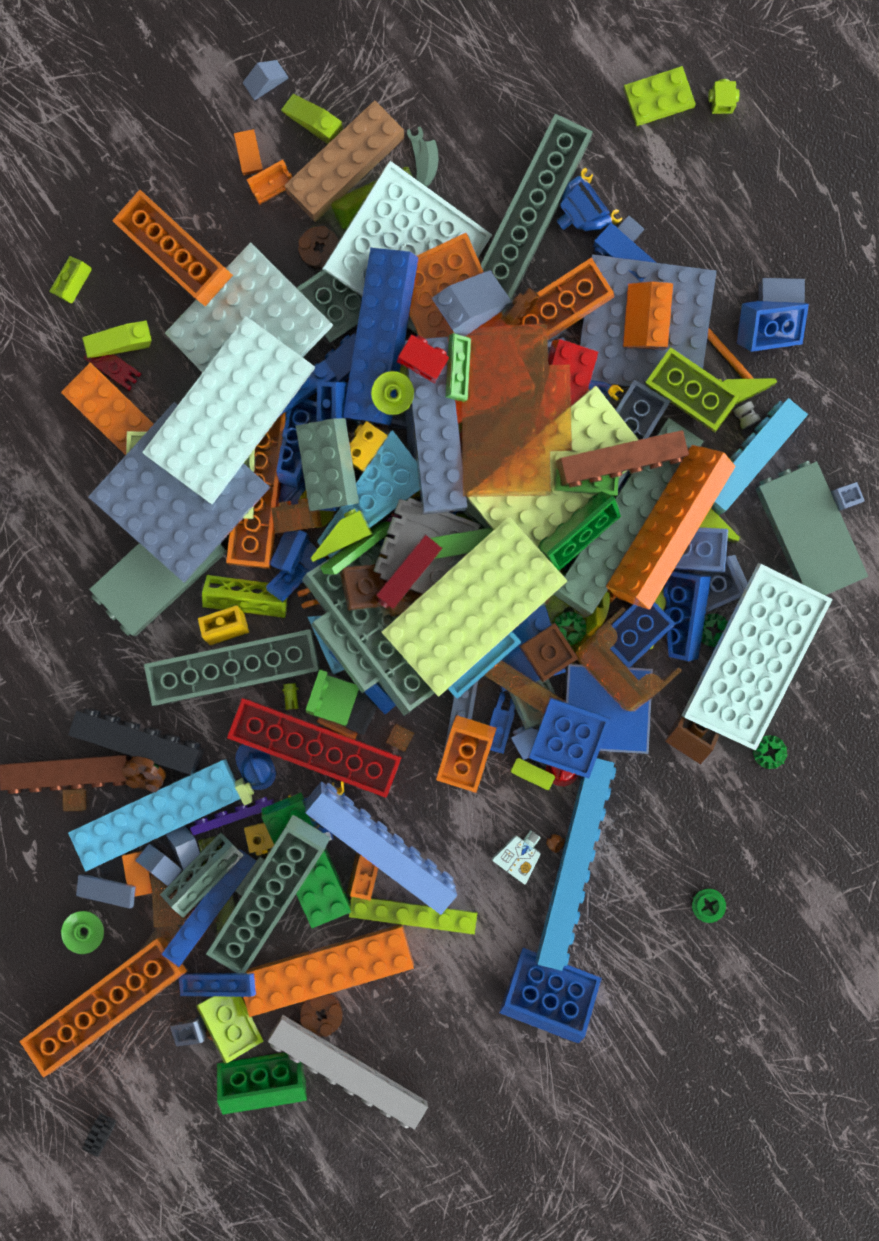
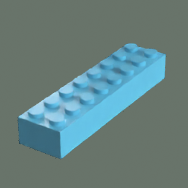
M225 759L69 832L68 834L85 871L241 799L235 789L236 779Z

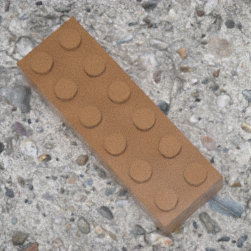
M376 101L372 102L284 185L287 194L316 222L404 139V129Z

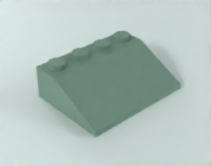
M323 269L296 287L333 324L332 328L324 335L329 343L358 324L362 296Z

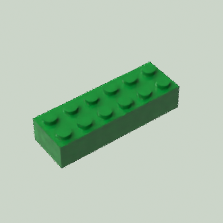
M302 793L262 808V819L273 844L281 835L292 815L317 829L313 818L305 813V799ZM325 848L296 893L311 928L351 913L350 901Z

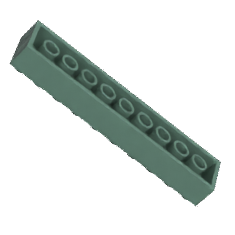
M557 114L554 115L481 263L484 272L491 270L511 301L556 212L566 186L571 181L586 151L593 131ZM508 307L501 311L502 314H504L507 311Z
M670 418L662 425L656 435L683 430L688 450L691 445L701 446L704 442ZM669 461L662 462V467L650 469V466L642 467L643 471L630 474L619 491L618 496L615 497L621 517L577 555L564 575L567 582L553 595L586 617H589L594 612L608 590L606 585L680 463L670 465Z

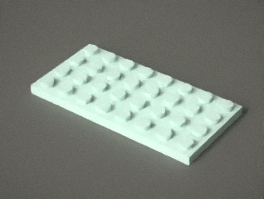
M245 316L142 453L210 504H213L313 372L315 366Z
M758 563L682 716L756 750L832 599Z

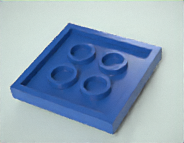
M550 697L528 757L589 779L611 718Z

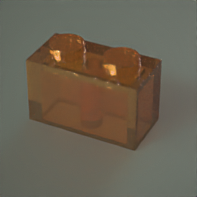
M308 498L299 499L298 504L291 505V501L278 503L279 507L271 508L275 533L322 527L320 510L310 511Z

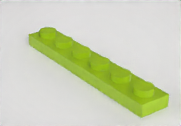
M352 897L351 913L349 914L351 918L475 935L477 912L446 908L442 915H440L428 905L377 898L365 900Z

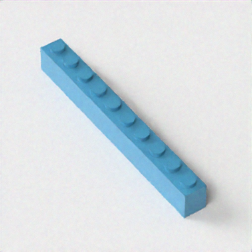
M597 758L589 779L581 777L535 960L538 965L563 971V967L568 964L569 953L567 951L569 945L573 944L575 933L572 932L574 924H578L580 912H578L579 903L582 904L585 897V891H583L584 883H588L590 877L589 863L593 862L595 857L594 843L595 841L598 842L600 837L599 823L604 820L606 809L603 808L605 800L608 801L611 793V788H608L610 779L613 780L616 773L613 762Z

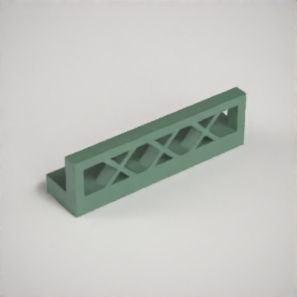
M220 833L160 895L172 909L184 918L244 855ZM224 841L226 844L216 851L217 846ZM208 858V862L201 866L202 862ZM190 874H193L191 880L186 882V878ZM178 889L177 894L172 899H170L169 896L174 892V890Z

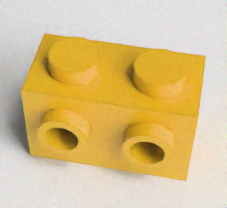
M367 421L364 425L360 424L354 432L355 438L352 442H349L353 466L362 472L371 463L388 437Z
M238 605L198 618L202 638L209 645L249 633L245 614Z
M264 823L244 828L249 853L255 852L256 855L268 853V849L274 846Z

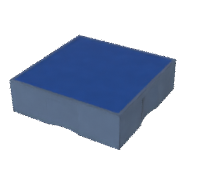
M570 664L566 667L564 692L566 703L611 718L600 751L648 754L653 669Z

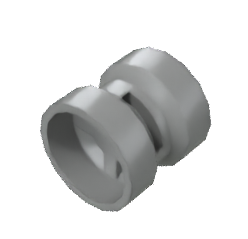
M752 401L733 411L735 417H738L742 430L761 420L759 414L753 410L754 405Z

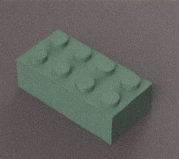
M329 419L297 425L296 430L309 510L314 511L359 504L346 419Z

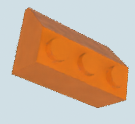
M641 282L628 284L623 347L665 350L668 347L673 283Z

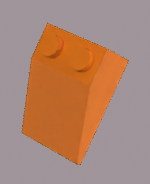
M456 715L436 780L476 793L497 728Z

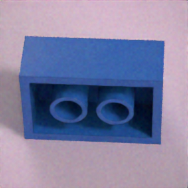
M655 602L650 610L633 604L599 638L630 668L676 623Z

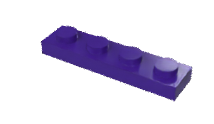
M267 797L255 800L256 805L248 807L243 804L235 807V812L228 814L226 810L214 814L215 819L208 821L207 817L194 821L195 825L190 827L192 835L261 813L262 808L274 804V800H267Z

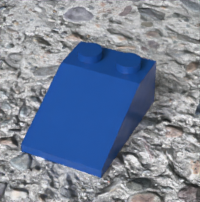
M770 301L742 303L737 344L751 352L803 344L809 304Z

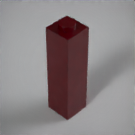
M424 534L377 591L376 596L379 597L377 602L386 609L389 606L394 609L443 548Z

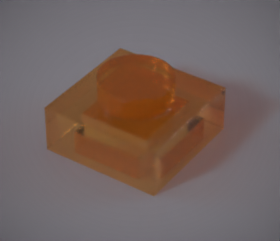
M395 724L386 743L405 752L414 733Z
M86 789L63 790V811L86 810Z

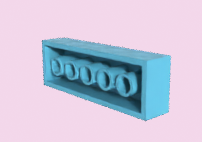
M789 398L784 402L780 400L768 412L770 417H766L756 426L754 430L757 433L753 432L741 444L743 449L739 448L729 458L736 467L711 507L718 516L731 506L808 415Z

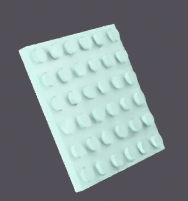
M389 161L322 269L363 296L370 247L409 251L417 256L461 234L467 233L478 258L492 234ZM409 315L407 328L418 335Z
M250 242L226 268L233 276L206 306L195 300L165 334L203 373L245 316L302 358L332 328L333 324Z

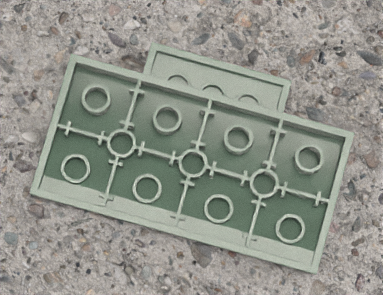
M377 542L346 567L376 564L378 557L386 559L387 556L380 554L382 547ZM328 559L308 572L302 579L326 611V614L315 620L311 625L362 693L379 682L405 716L435 692L383 635L382 631L420 597L415 591L409 589L394 609L389 606L387 609L385 607L348 610L340 572L336 575L323 574L320 569L322 565L330 560Z

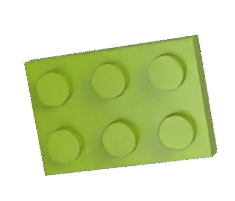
M683 66L626 84L623 87L636 126L694 108L696 105Z
M212 996L196 1005L224 1063L232 1061L263 1042L252 1017L248 1015L242 997Z

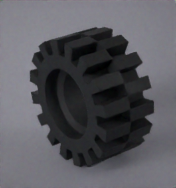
M100 1113L84 1142L82 1150L98 1157L115 1126L116 1120Z

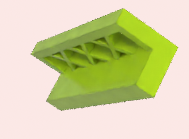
M207 575L202 591V605L205 608L221 610L238 605L244 613L285 618L288 597L282 602L266 590L269 584L266 582ZM210 583H216L221 585L218 588L209 587ZM234 586H239L242 589L234 591L231 588ZM261 589L263 592L257 594L251 590Z

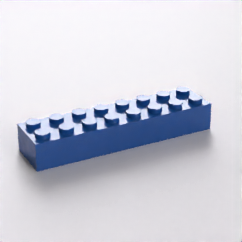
M370 247L343 412L344 418L391 426L393 415L385 414L377 409L373 403L371 391L375 380L383 373L389 371L400 372L401 364L397 360L404 348L419 258L412 252ZM397 390L391 392L392 398L396 397Z

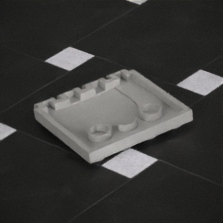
M408 498L407 501L399 499L394 513L401 516V519L392 517L387 534L394 536V538L385 537L380 554L387 556V558L378 557L374 572L381 574L380 579L387 580L424 534L429 538L474 531L479 529L480 524L448 512L422 515L421 502ZM467 554L434 559L410 590L424 594Z

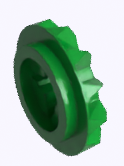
M575 612L562 613L554 621L569 645L581 642L586 635L587 626L585 620ZM573 621V628L576 631H571L567 636V631L564 627L569 626Z
M719 614L706 615L701 642L707 646L716 647L728 624L726 618ZM716 622L717 629L722 631V633H715L712 639V632L705 628L713 627Z
M772 735L762 737L757 749L753 750L756 762L767 769L778 768L784 764L788 756L787 746L782 739ZM768 745L771 747V749H778V751H776L773 754V758H771V756L769 755H762L768 751Z
M707 888L699 891L693 897L692 909L694 915L699 920L713 923L724 915L726 902L722 894L717 890ZM704 898L709 902L715 901L712 904L714 913L708 909H703L705 906Z

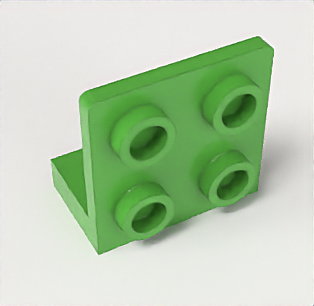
M319 670L306 707V713L346 726L359 688L355 684L328 676V672Z

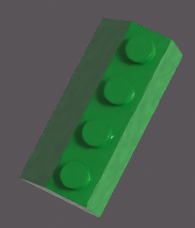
M602 491L598 495L592 496L583 508L576 510L568 521L561 523L556 528L553 534L541 540L538 546L539 550L558 571L621 517L615 498Z
M286 1052L230 1061L228 1063H217V1102L222 1114L307 1101L303 1063L301 1061L299 1063L294 1062L288 1057L289 1054Z

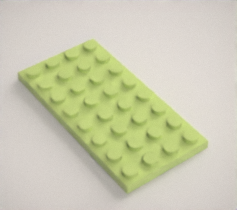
M594 386L467 494L466 497L493 530L510 516L538 547L542 539L553 534L561 523L568 521L576 510L583 508L588 503V500L595 495L554 491L555 469H558L556 460L566 456L637 441L638 438L597 386Z
M509 516L385 628L382 633L439 697L560 589L567 580Z

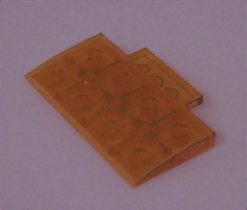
M547 324L477 328L465 336L471 338L468 400L462 402L463 497L550 496V451L572 450L570 365H548Z

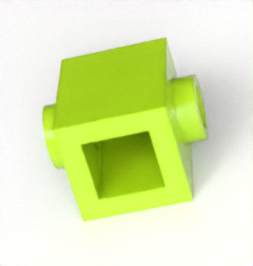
M721 79L715 81L712 89H709L708 101L712 102V114L733 113L736 102L739 101V89H736V81Z

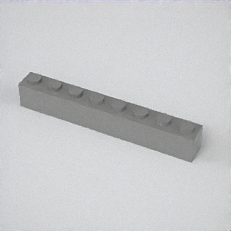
M284 1015L281 1016L269 1036L268 1042L271 1043L270 1046L274 1050L286 1052L289 1054L288 1057L294 1062L299 1063L301 1061L307 1065V1069L315 1074L321 1073L329 1083L341 1085L346 1093L352 1096L356 1094L362 1098L361 1101L370 1107L376 1106L386 1117L390 1118L393 1116L405 1128L411 1127L415 1130L428 1108L427 1101Z

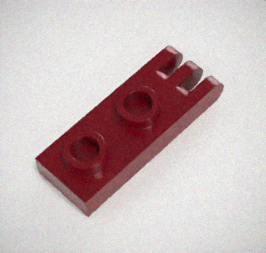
M114 354L87 358V355L84 357L87 362L94 365L129 391L132 387L126 383L127 380L133 384L137 382V380L131 377L132 373L137 377L142 375Z

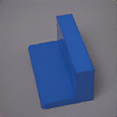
M287 527L270 565L293 575L310 539L309 535L301 530L295 531Z

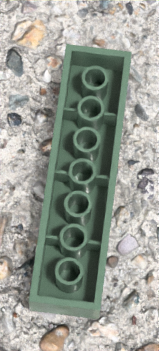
M309 629L144 664L152 706H158L319 672L320 665L313 632Z
M292 815L206 955L236 973H245L325 850L330 837Z

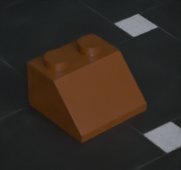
M683 709L670 729L665 742L701 765L714 750L720 734L683 717Z

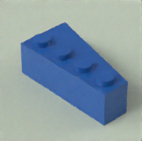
M305 399L286 412L276 472L280 483L297 489L302 482L304 473L296 426L317 422V402Z
M673 570L665 583V588H663L667 605L665 613L676 623L667 632L669 657L685 661L699 659L711 576Z

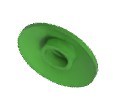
M78 911L71 914L64 921L61 937L65 946L72 952L87 954L94 951L101 944L104 937V927L101 920L95 914L88 911ZM82 928L88 930L87 935L81 933Z

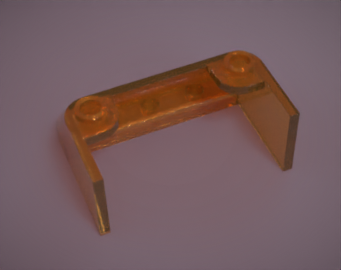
M622 607L578 647L576 656L578 661L621 708L632 712L655 696L682 670L676 668L662 680L655 674H646L638 680L610 650L618 638L616 630L610 624L625 611L624 607Z

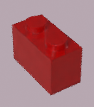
M411 335L401 351L397 362L435 384L448 362L449 356L440 347L433 348L428 345V341L419 335L416 337Z

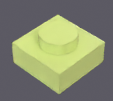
M243 778L235 781V789L244 806L251 803L254 791L250 783H245Z

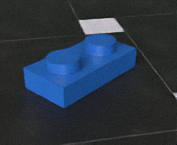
M298 563L293 575L281 571L267 585L266 590L283 602L303 582V577L310 570Z

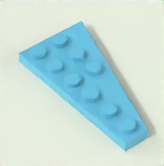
M393 430L356 483L359 504L346 505L339 508L318 539L319 545L324 542L337 523L345 518L343 514L353 509L356 512L362 511L369 528H371L396 509L399 499L406 501L420 490L417 462ZM340 549V550H338V551H336V552H334V553L328 555L329 558H331V557H333L334 555H336V554H337L338 552H340L342 549Z

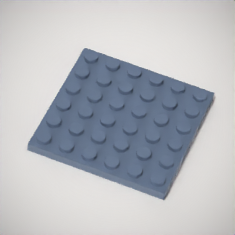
M592 255L593 261L613 290L614 298L583 317L580 346L599 352L591 380L602 381L610 385L630 387L635 379L646 386L647 379L670 347L703 369L716 271ZM628 270L635 271L639 277L645 278L642 282L673 283L668 347L665 350L623 347L628 284L641 283Z
M174 402L89 495V498L185 583L270 489V486L243 463L215 502L210 504L142 453L178 406Z

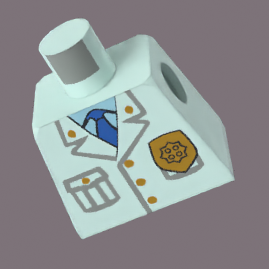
M531 830L524 840L515 835L492 857V861L523 884H526L540 856V852L534 846L541 837Z

